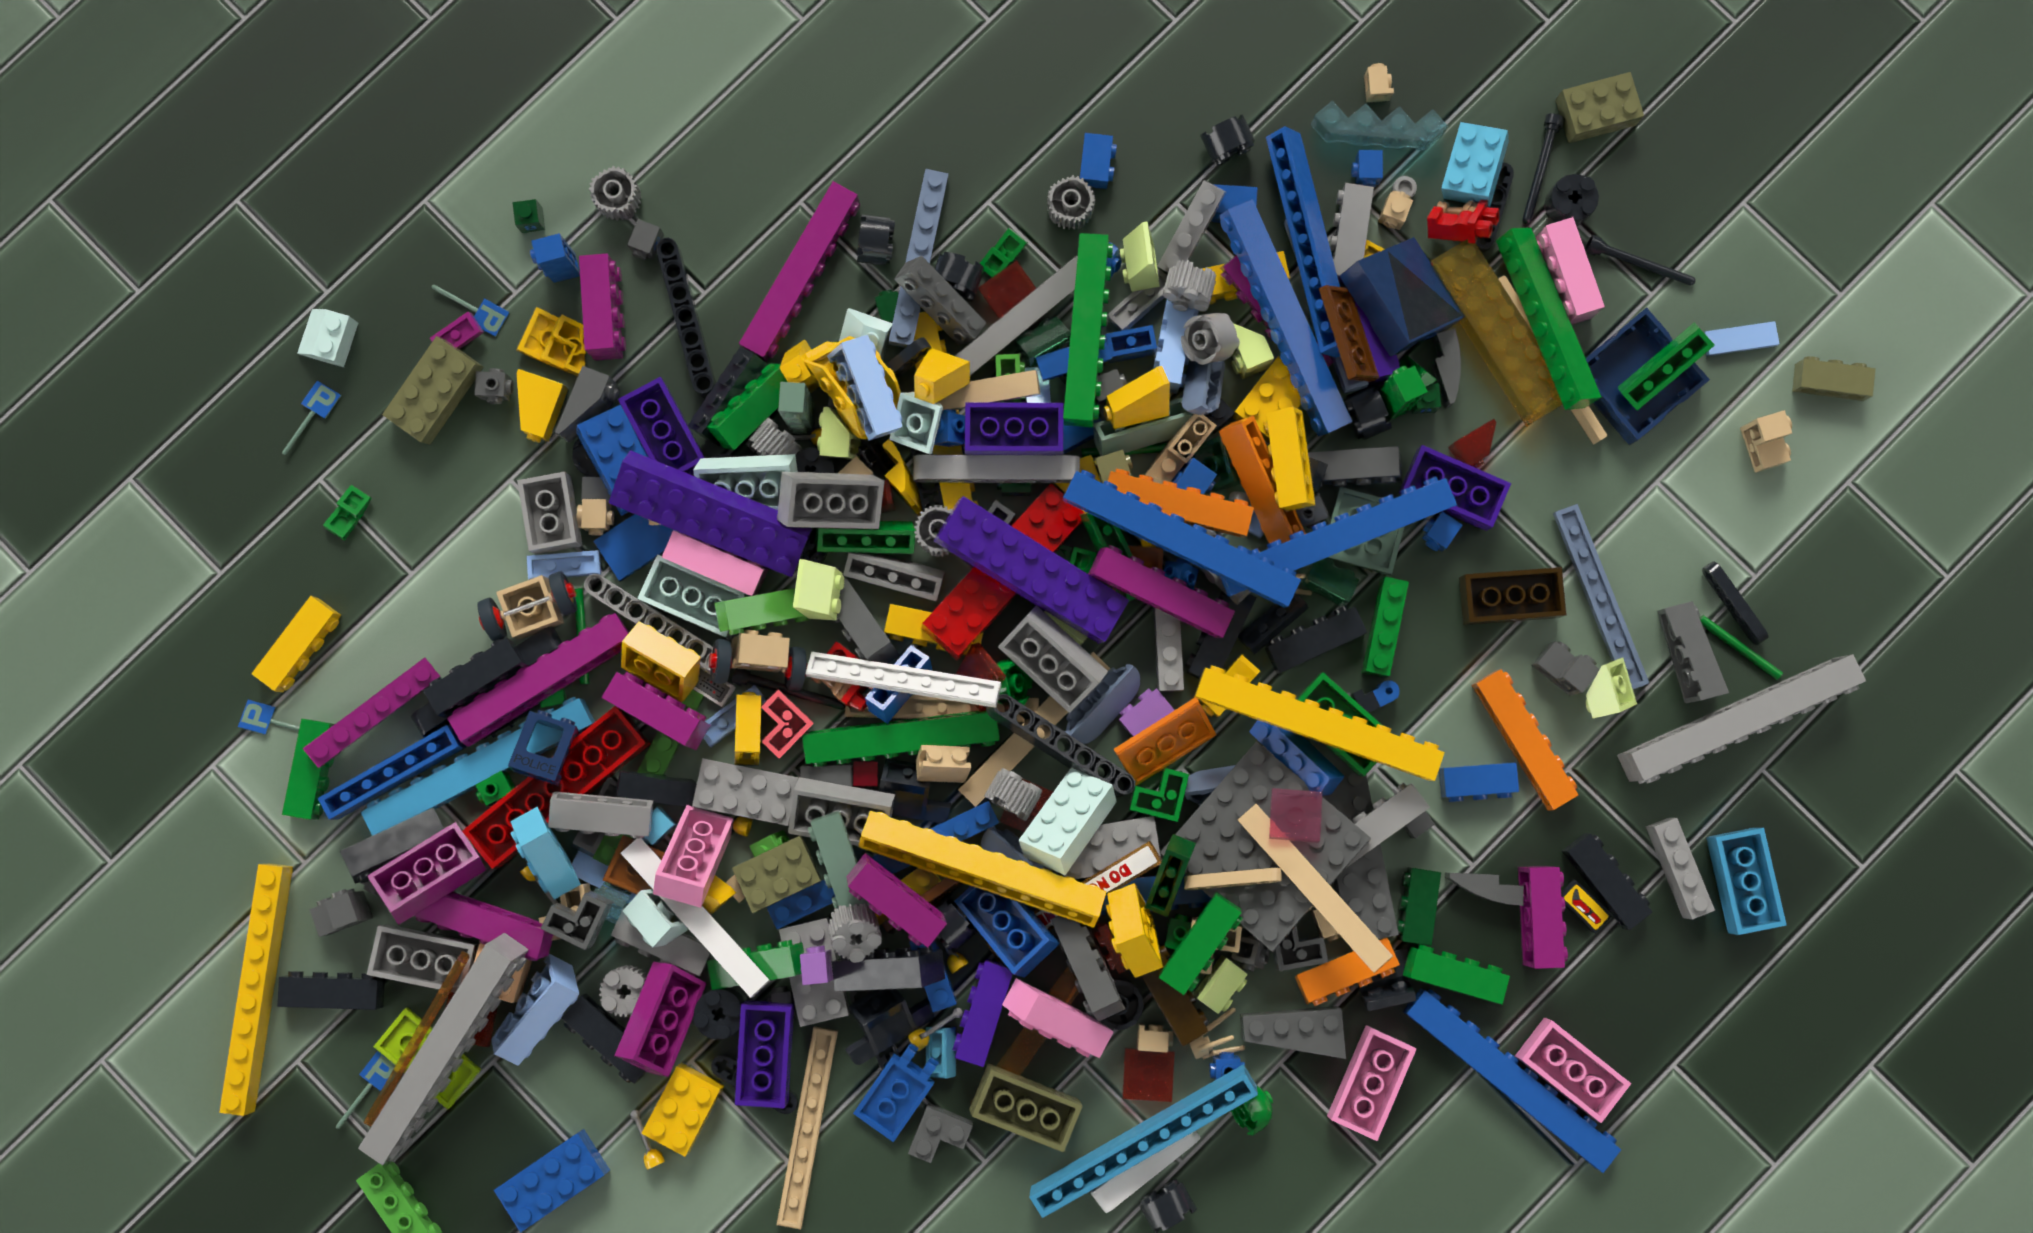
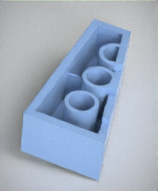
M1166 299L1153 369L1159 366L1163 367L1170 382V393L1177 394L1179 387H1184L1186 374H1183V368L1189 362V358L1185 355L1181 344V336H1184L1186 329H1183V327L1190 318L1198 316L1199 310L1187 308L1186 311H1179L1173 308L1174 303H1171L1172 301Z
M868 335L840 343L827 357L830 363H836L839 370L836 371V375L839 381H845L847 385L846 395L857 406V416L868 440L870 441L896 432L903 427L901 424L902 416L896 410L893 403V393L890 387H887L884 379V369L877 361L874 343L869 340Z
M551 954L544 960L547 965L541 973L536 972L531 979L534 983L527 994L522 993L517 1000L515 1013L509 1012L491 1039L494 1055L518 1066L525 1058L530 1056L536 1044L546 1037L548 1030L561 1019L564 1011L575 1003L579 995L573 966Z

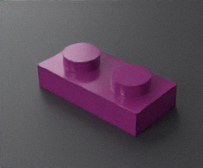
M467 312L430 337L433 342L435 337L438 336L447 340L456 348L461 349L484 332L473 314Z

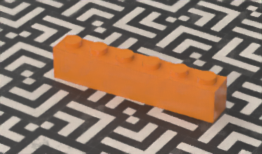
M1252 415L1230 423L1221 429L1219 433L1222 443L1229 453L1231 463L1237 471L1241 485L1250 500L1251 507H1254L1261 530L1264 532L1268 543L1279 539L1281 543L1290 541L1289 535L1302 530L1305 535V530L1296 510L1286 511L1281 509L1275 501L1277 488L1271 473L1272 468H1274L1273 459L1269 455L1268 447L1254 416Z
M1116 469L1115 472L1110 471L1107 481L1118 487L1117 491L1126 494L1127 491L1139 496V501L1146 505L1151 502L1163 508L1161 512L1169 516L1171 513L1181 516L1185 519L1184 523L1197 524L1205 529L1240 538H1245L1248 534L1254 507L1248 506L1249 502L1240 499H1234V502L1224 500L1225 496L1211 493L1210 496L1203 495L1200 489L1187 487L1186 490L1177 488L1178 484L1169 481H1163V484L1153 482L1154 478L1146 475H1139V478L1129 476L1130 472L1122 469Z
M1502 669L1497 670L1471 686L1547 810H1555L1578 796L1576 791L1577 785L1572 777H1567L1563 770L1565 767L1560 757L1558 755L1555 756L1551 751L1550 747L1552 745L1548 737L1540 733L1537 728L1539 723L1532 713L1529 714L1524 707L1526 702L1519 692L1516 693L1513 689V680L1507 672H1503Z

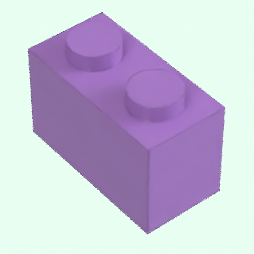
M1157 688L1153 692L1147 689L1138 697L1140 702L1133 707L1129 704L1119 712L1122 717L1118 721L1131 737L1174 711L1173 707Z
M813 946L806 948V952L800 954L803 985L828 983L833 980L832 950H825V946Z

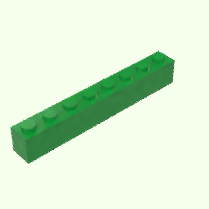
M1511 228L1499 237L1496 243L1565 410L1586 408L1600 399L1601 395L1532 228Z
M1080 233L1063 415L1064 426L1093 427L1094 420H1099L1100 406L1095 405L1096 396H1101V382H1097L1098 373H1103V358H1099L1100 350L1105 349V335H1101L1102 327L1107 326V312H1103L1104 304L1109 303V289H1105L1106 281L1111 280V266H1107L1108 258L1113 257V244L1109 243V235Z
M986 710L889 721L888 724L879 722L806 731L802 735L806 764L812 763L813 767L827 765V761L836 760L837 764L851 762V758L859 757L861 761L875 759L876 755H884L885 758L898 757L901 752H908L909 755H918L921 745L970 748L971 744L981 743V746L995 745V741L1000 740L998 722L992 719Z

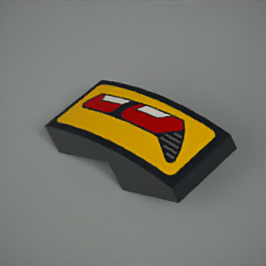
M1574 879L1561 892V897L1565 899V906L1595 934L1612 917Z

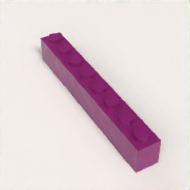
M834 181L831 183L740 340V347L756 354L766 363L769 357L773 358L775 356L780 338H784L789 332L790 325L788 324L793 317L796 318L800 313L802 300L811 294L814 287L812 284L816 276L820 277L825 269L824 262L828 256L831 257L837 248L835 243L839 236L843 237L849 226L847 222L850 217H854L860 208L858 194Z
M616 613L606 615L600 619L597 625L592 628L583 629L573 640L561 643L557 650L540 656L533 665L519 669L516 675L509 680L500 681L493 690L488 693L479 694L469 705L455 709L453 715L447 719L460 742L470 747L622 651V641L629 634V631Z

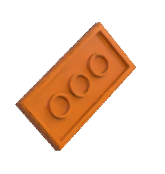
M1193 698L1113 750L1125 771L1134 778L1135 786H1137L1217 734L1197 698Z

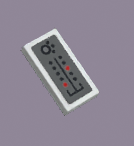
M700 665L699 681L694 690L723 708L736 687L728 682L724 684L713 683L710 671Z

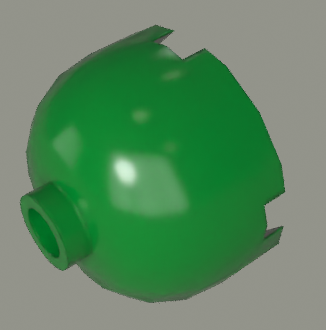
M1011 659L1002 660L995 664L987 680L1001 682L999 695H1009L1025 705L1030 697L1026 696L1028 688H1032V678Z
M1257 1086V1096L1231 1110L1234 1119L1241 1129L1247 1127L1250 1130L1247 1134L1252 1136L1267 1127L1273 1113L1271 1105L1273 1104V1099L1270 1093L1266 1090L1263 1091L1259 1086Z

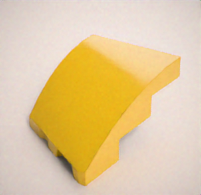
M536 307L516 351L578 376L582 366H585L583 324L563 314L558 318Z
M888 439L882 446L888 457L896 465L885 475V478L903 497L908 506L920 516V512H923L916 482L913 481V476L896 446Z

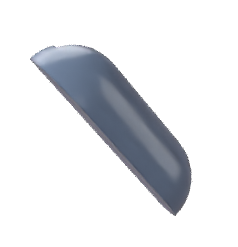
M1190 360L1182 398V406L1185 410L1192 414L1205 415L1218 409L1225 371L1224 361L1202 365Z
M1126 664L1125 667L1118 669L1113 667L1108 670L1101 682L1067 715L1068 723L1065 732L1083 744L1095 740L1135 697L1140 686L1138 670L1130 664Z
M1235 765L1202 770L1190 775L1185 790L1186 799L1197 803L1200 807Z
M992 826L984 833L981 840L982 849L993 853H1002L1007 858L1016 861L1022 860L1040 869H1049L1025 858L1019 838L1010 830L1005 829L1001 831ZM1049 869V870H1051L1054 874H1057V875H1058V873H1057L1056 871H1054V870H1052V869Z

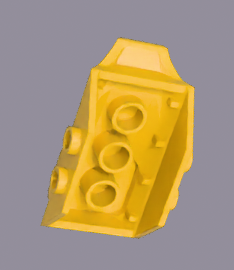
M848 336L839 342L827 341L805 353L806 360H804V363L819 381L821 389L832 398L839 416L856 437L867 439L857 416V406L846 395L847 385L845 381H839L836 375V371H839L835 362L830 363L827 357L840 343L855 338ZM876 350L877 361L884 369V379L887 387H890L892 390L893 403L897 409L901 393L894 372L884 364L879 352Z

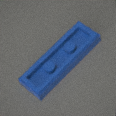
M1106 339L1105 349L1100 350L1099 358H1103V363L1112 360ZM1070 347L1036 357L1043 382L1067 374Z

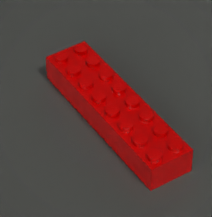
M1050 484L1017 519L1012 527L1056 553L1083 523L1080 515L1085 512L1062 501L1064 494L1053 484ZM973 567L922 623L921 629L958 661L1018 594L976 567Z
M614 706L572 741L560 772L562 779L559 786L528 776L462 830V832L492 869H499L519 853L516 848L517 844L511 835V832L514 831L511 824L512 820L538 807L549 824L550 799L554 792L590 795L606 782L607 778L612 777L651 745V743L626 712Z

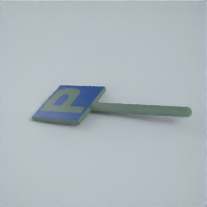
M432 285V289L474 311L476 313L474 317L481 329L495 337L510 313L485 298L478 309L442 288Z
M316 381L301 403L310 409L311 412L283 450V455L289 452L315 413L326 419L340 399L341 395Z
M252 700L247 701L238 725L239 728L265 735L270 724L299 731L300 726L272 719L276 707Z
M379 1051L375 1053L359 1074L369 1083L336 1125L337 1129L341 1128L372 1086L384 1092L400 1071L397 1066Z

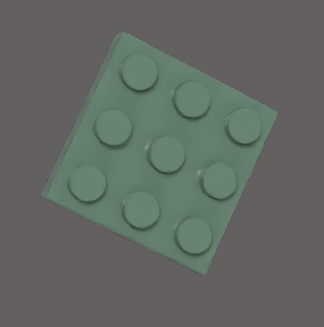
M1339 487L1329 525L1335 522L1334 517L1348 512V515L1352 516L1358 513L1356 509L1369 503L1371 507L1379 505V499L1382 498ZM1404 527L1329 556L1327 559L1391 576Z

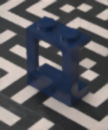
M538 710L537 713L529 711L508 767L513 772L559 786L562 779L560 772L574 736H578L580 731L572 720L561 718L559 721L551 718L552 715L545 711ZM537 723L563 731L552 758H546L527 751L528 743Z

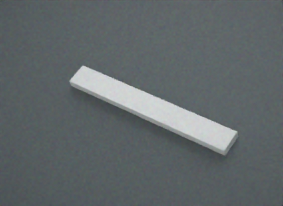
M811 652L805 673L807 677L994 708L997 706L1001 689V682L818 652Z
M642 838L633 841L621 854L654 889L655 874L662 860ZM660 896L750 998L754 997L770 982L766 975L703 906L700 908Z

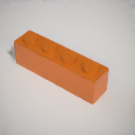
M1388 937L1379 941L1393 957L1375 973L1353 951L1296 975V982L1306 1004L1313 1002L1315 1007L1327 1002L1326 996L1335 993L1339 997L1350 992L1349 987L1357 983L1359 987H1363L1372 983V977L1380 974L1384 978L1396 973L1394 968L1400 964Z

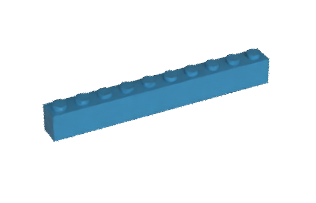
M576 697L564 701L563 707L557 710L551 708L545 711L551 714L553 719L560 721L561 718H566L574 721L575 726L580 731L579 734L595 722L585 700L576 699ZM525 722L519 725V730L513 733L507 731L497 736L498 740L492 744L486 742L475 748L476 752L468 756L465 753L454 759L455 763L448 767L441 765L432 770V775L426 778L420 776L410 782L411 786L405 789L400 787L389 792L388 798L382 801L376 799L366 805L367 809L361 811V814L372 836L428 809L434 808L435 810L477 788L476 784L501 771H510L511 769L508 767ZM537 723L528 743L527 751L541 755L558 746L563 731Z
M1244 1064L1032 1185L1029 1198L1041 1217H1046L1258 1095L1256 1083Z

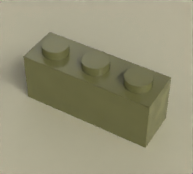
M1804 357L1803 360L1795 364L1792 392L1864 401L1873 396L1876 368L1867 367V364L1864 363L1848 365L1843 364L1841 360H1828V362L1819 361L1818 357Z

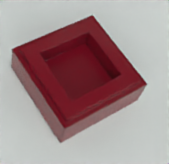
M854 762L853 786H878V762Z

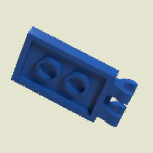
M634 514L594 540V543L618 580L622 581L655 560L657 554L661 556L664 553L673 529L664 525H649L648 519Z
M912 1043L909 1044L901 1057L894 1053L853 1113L892 1142L895 1141L935 1083L929 1077L939 1062L930 1057L923 1069L913 1063L911 1059L919 1048Z

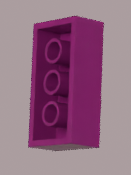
M608 253L579 256L585 351L595 361L623 359V351H626L625 337H622L621 328L625 327L623 313L620 314V305H623V294L618 286V282L622 281L621 269L617 267L616 262L611 259Z
M616 672L601 698L684 746L697 750L711 726L705 722L706 716L689 707L687 710H684L685 704L668 695L665 699L666 693L649 684H646L644 687L645 681L628 672L624 675Z
M454 822L367 877L399 925L486 871L473 846L457 823Z
M866 853L846 876L848 887L850 888L849 892L858 900L864 898L870 904L868 907L879 916L882 913L890 919L888 922L899 931L903 928L909 934L908 938L918 946L924 944L928 948L947 924L941 911Z
M1518 867V883L1520 886H1524L1523 906H1520L1523 965L1532 968H1565V962L1568 960V951L1564 947L1563 937L1567 933L1566 923L1562 922V912L1565 911V899L1561 897V887L1564 885L1563 873L1560 872V867Z
M653 962L615 1056L651 1074L669 1077L694 1016L696 1003L701 998L706 983L672 964Z

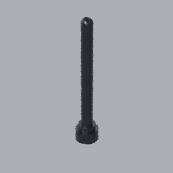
M1549 113L1545 117L1546 135L1522 218L1524 224H1530L1532 221L1554 138L1564 124L1565 118L1558 114Z
M1591 235L1587 242L1585 252L1595 256L1602 253L1689 286L1694 285L1696 282L1693 276L1605 244V241H1602L1601 237Z
M735 668L732 684L738 686L749 683L773 691L779 688L784 694L835 709L843 710L846 707L845 704L836 698L804 689L799 691L788 690L784 683L750 674L751 671H747V669Z

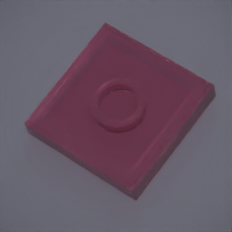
M1272 788L1269 839L1319 843L1322 792Z

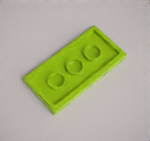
M407 1007L373 1047L405 1073L433 1028ZM464 1054L461 1057L463 1059L461 1066L456 1072H451L448 1077L451 1080L449 1085L442 1093L439 1091L436 1096L438 1102L446 1109H450L482 1070Z

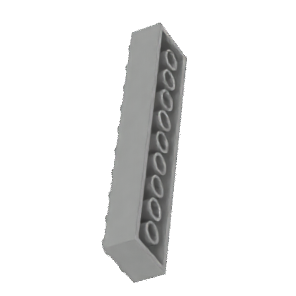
M1853 654L1836 657L1618 754L1617 757L1629 782L1638 781L1639 784L1644 782L1651 783L1660 779V773L1668 772L1670 774L1683 768L1681 764L1689 762L1692 764L1704 759L1703 754L1711 752L1714 754L1725 750L1728 744L1740 743L1749 739L1748 735L1765 732L1771 729L1770 725L1781 724L1793 719L1792 715L1804 714L1814 710V705L1826 704L1836 700L1837 695L1854 692L1860 689L1858 685L1865 682L1866 679Z
M506 933L501 934L484 946L360 1144L359 1150L383 1166L390 1159L394 1161L401 1151L405 1152L413 1142L412 1134L414 1131L418 1132L426 1121L423 1118L426 1112H430L437 1104L438 1099H436L439 1091L442 1093L449 1085L451 1080L448 1077L451 1072H456L461 1066L463 1053L468 1052L476 1042L473 1037L477 1031L481 1032L489 1021L486 1018L490 1011L493 1012L500 1004L501 999L499 996L502 991L506 992L514 981L511 978L512 975L524 966L527 960L524 956L528 951L525 946Z

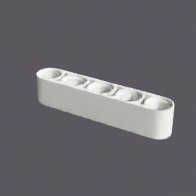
M1196 1131L1192 1132L1094 1188L1090 1192L1105 1213L1110 1212L1190 1149L1201 1137Z

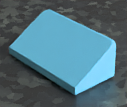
M941 1027L929 1035V1043L926 1046V1063L930 1057L939 1062L930 1077L951 1078L956 1076V1051L952 1050L956 1039V1027Z

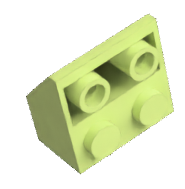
M1234 324L1240 341L1239 347L1232 354L1234 359L1232 366L1235 373H1240L1241 378L1244 379L1267 370L1274 357L1265 336Z
M824 407L819 417V425L822 427L821 436L818 437L817 449L820 451V455L833 459L852 460L859 452L858 447L861 445V440L851 432L839 416L837 410Z

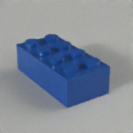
M621 405L586 420L576 427V434L611 497L621 463L631 450L646 457L648 455ZM616 506L621 516L629 512Z
M970 886L955 900V903L1013 975L1025 978L1060 944L1026 904Z
M583 1129L500 1185L494 1192L521 1233L603 1177L610 1169Z

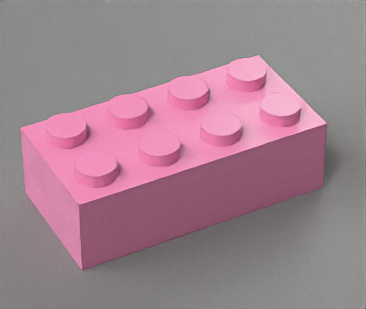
M1574 218L1546 225L1535 238L1571 325L1592 319L1605 306Z
M674 530L662 555L664 559L750 596L758 595L768 572V569L758 563L745 560L738 555Z
M687 805L655 874L653 894L701 908L731 838L734 818Z
M1017 978L1002 1004L1010 1010L1008 1015L1020 1021L1021 1025L1030 1030L1034 1028L1041 1035L1049 1039L1053 1037L1057 1039L1058 1043L1069 1049L1073 1047L1078 1053L1088 1058L1090 1054L1100 1058L1114 1032L1091 1015L1089 1016V1014Z
M1543 1018L1515 1055L1518 1060L1592 1119L1600 1123L1603 1122L1631 1085L1629 1081L1555 1022L1547 1018Z
M1366 1025L1327 1117L1338 1124L1378 1141L1416 1048Z

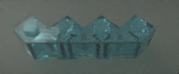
M1333 100L1315 114L1311 126L1325 142H1349V144L1369 146V144L1383 145L1382 147L1399 149L1407 147L1423 151L1440 139L1448 128L1447 124L1433 109L1418 122L1414 123L1399 106L1381 121L1367 104H1364L1348 118Z

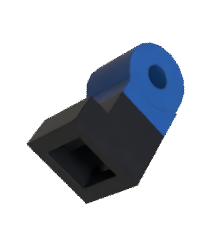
M1388 680L1378 684L1375 690L1365 695L1361 689L1350 694V696L1369 713L1394 701L1398 697L1400 690L1395 682Z

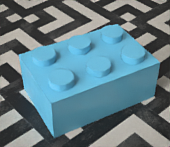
M1460 122L1441 188L1443 199L1463 203L1471 200L1479 203L1480 199L1487 200L1488 207H1490L1509 143L1508 130Z
M538 807L511 821L514 829L511 835L517 844L516 848L521 857L526 858L527 865L532 874L538 877V882L544 893L550 892L553 899H556L581 885L569 857L551 828L548 827V823Z

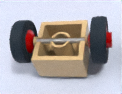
M562 571L551 574L549 578L541 575L496 592L503 611L499 610L492 598L483 599L477 604L481 627L493 642L507 636L504 620L507 621L511 636L521 640L538 633L546 627H556L564 624L561 612L564 615H569L577 611L574 586L572 583H569Z
M744 630V633H739L738 636L732 639V643L723 639L715 641L712 653L709 656V668L713 683H726L731 668L767 672L781 671L784 673L786 689L793 691L801 690L808 666L806 663V651L801 647H791L789 649L790 638H782L783 634L771 632L763 636L758 635L759 631Z

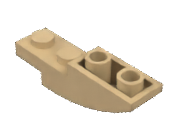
M1193 414L1158 454L1144 475L1154 478L1153 482L1163 484V481L1171 482L1217 425L1204 415Z

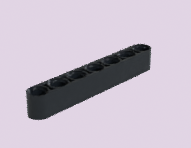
M663 238L657 243L656 250L692 386L699 396L706 398L716 384L687 271L677 243L672 238ZM666 248H674V252L672 254L664 255V250ZM679 269L680 274L677 277H670L672 270ZM678 292H686L684 299H675ZM685 314H692V319L689 322H681ZM691 336H698L696 344H687ZM696 359H704V364L701 367H693ZM710 381L708 389H699L701 382Z
M550 626L517 645V648L528 664L527 667L536 663L540 656L557 650V647L563 642L553 626ZM430 702L411 715L423 738L446 725H450L447 718L436 714Z
M1006 694L999 695L998 701L1003 704L1004 712H1000L997 707L986 706V711L992 719L1069 769L1074 768L1112 784L1115 797L1130 794L1134 790L1135 780L1129 773ZM1017 714L1024 718L1023 726L1017 722ZM1038 727L1044 731V739L1038 736ZM1058 740L1064 744V752L1058 749ZM1078 754L1084 757V765L1078 762ZM1098 767L1104 770L1103 778L1098 774ZM1118 780H1121L1124 784L1123 791L1118 787Z

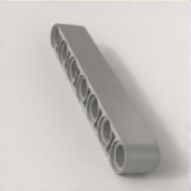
M1078 256L1064 265L955 355L958 358L970 361V375L1075 289Z
M1072 455L913 456V481L924 483H1071L1075 472H1080V457Z
M592 574L586 578L584 582L586 592L635 624L641 622L652 626L655 619L661 618L663 626L660 630H657L660 634L672 638L675 632L681 631L683 639L678 644L686 649H693L695 645L701 644L703 646V653L700 655V665L710 671L709 656L713 650L711 645L603 576ZM601 580V590L594 592L592 589L593 583ZM621 593L623 596L622 602L614 605L612 602L613 596ZM642 606V615L634 618L632 615L634 607Z

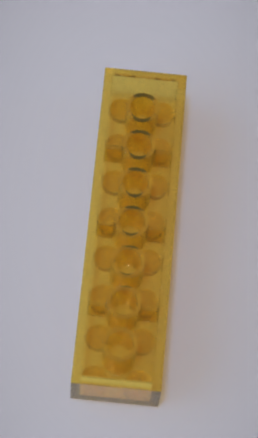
M1467 239L1431 260V265L1465 316L1459 321L1525 426H1530L1563 406L1533 332L1476 243H1468Z

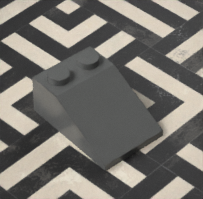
M582 366L555 433L566 442L571 443L577 437L576 427L578 424L606 412L611 407L612 402L615 403L617 401L620 390L616 382L606 374Z

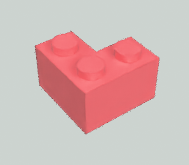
M779 688L761 705V708L777 722L773 729L762 739V743L780 759L814 723Z

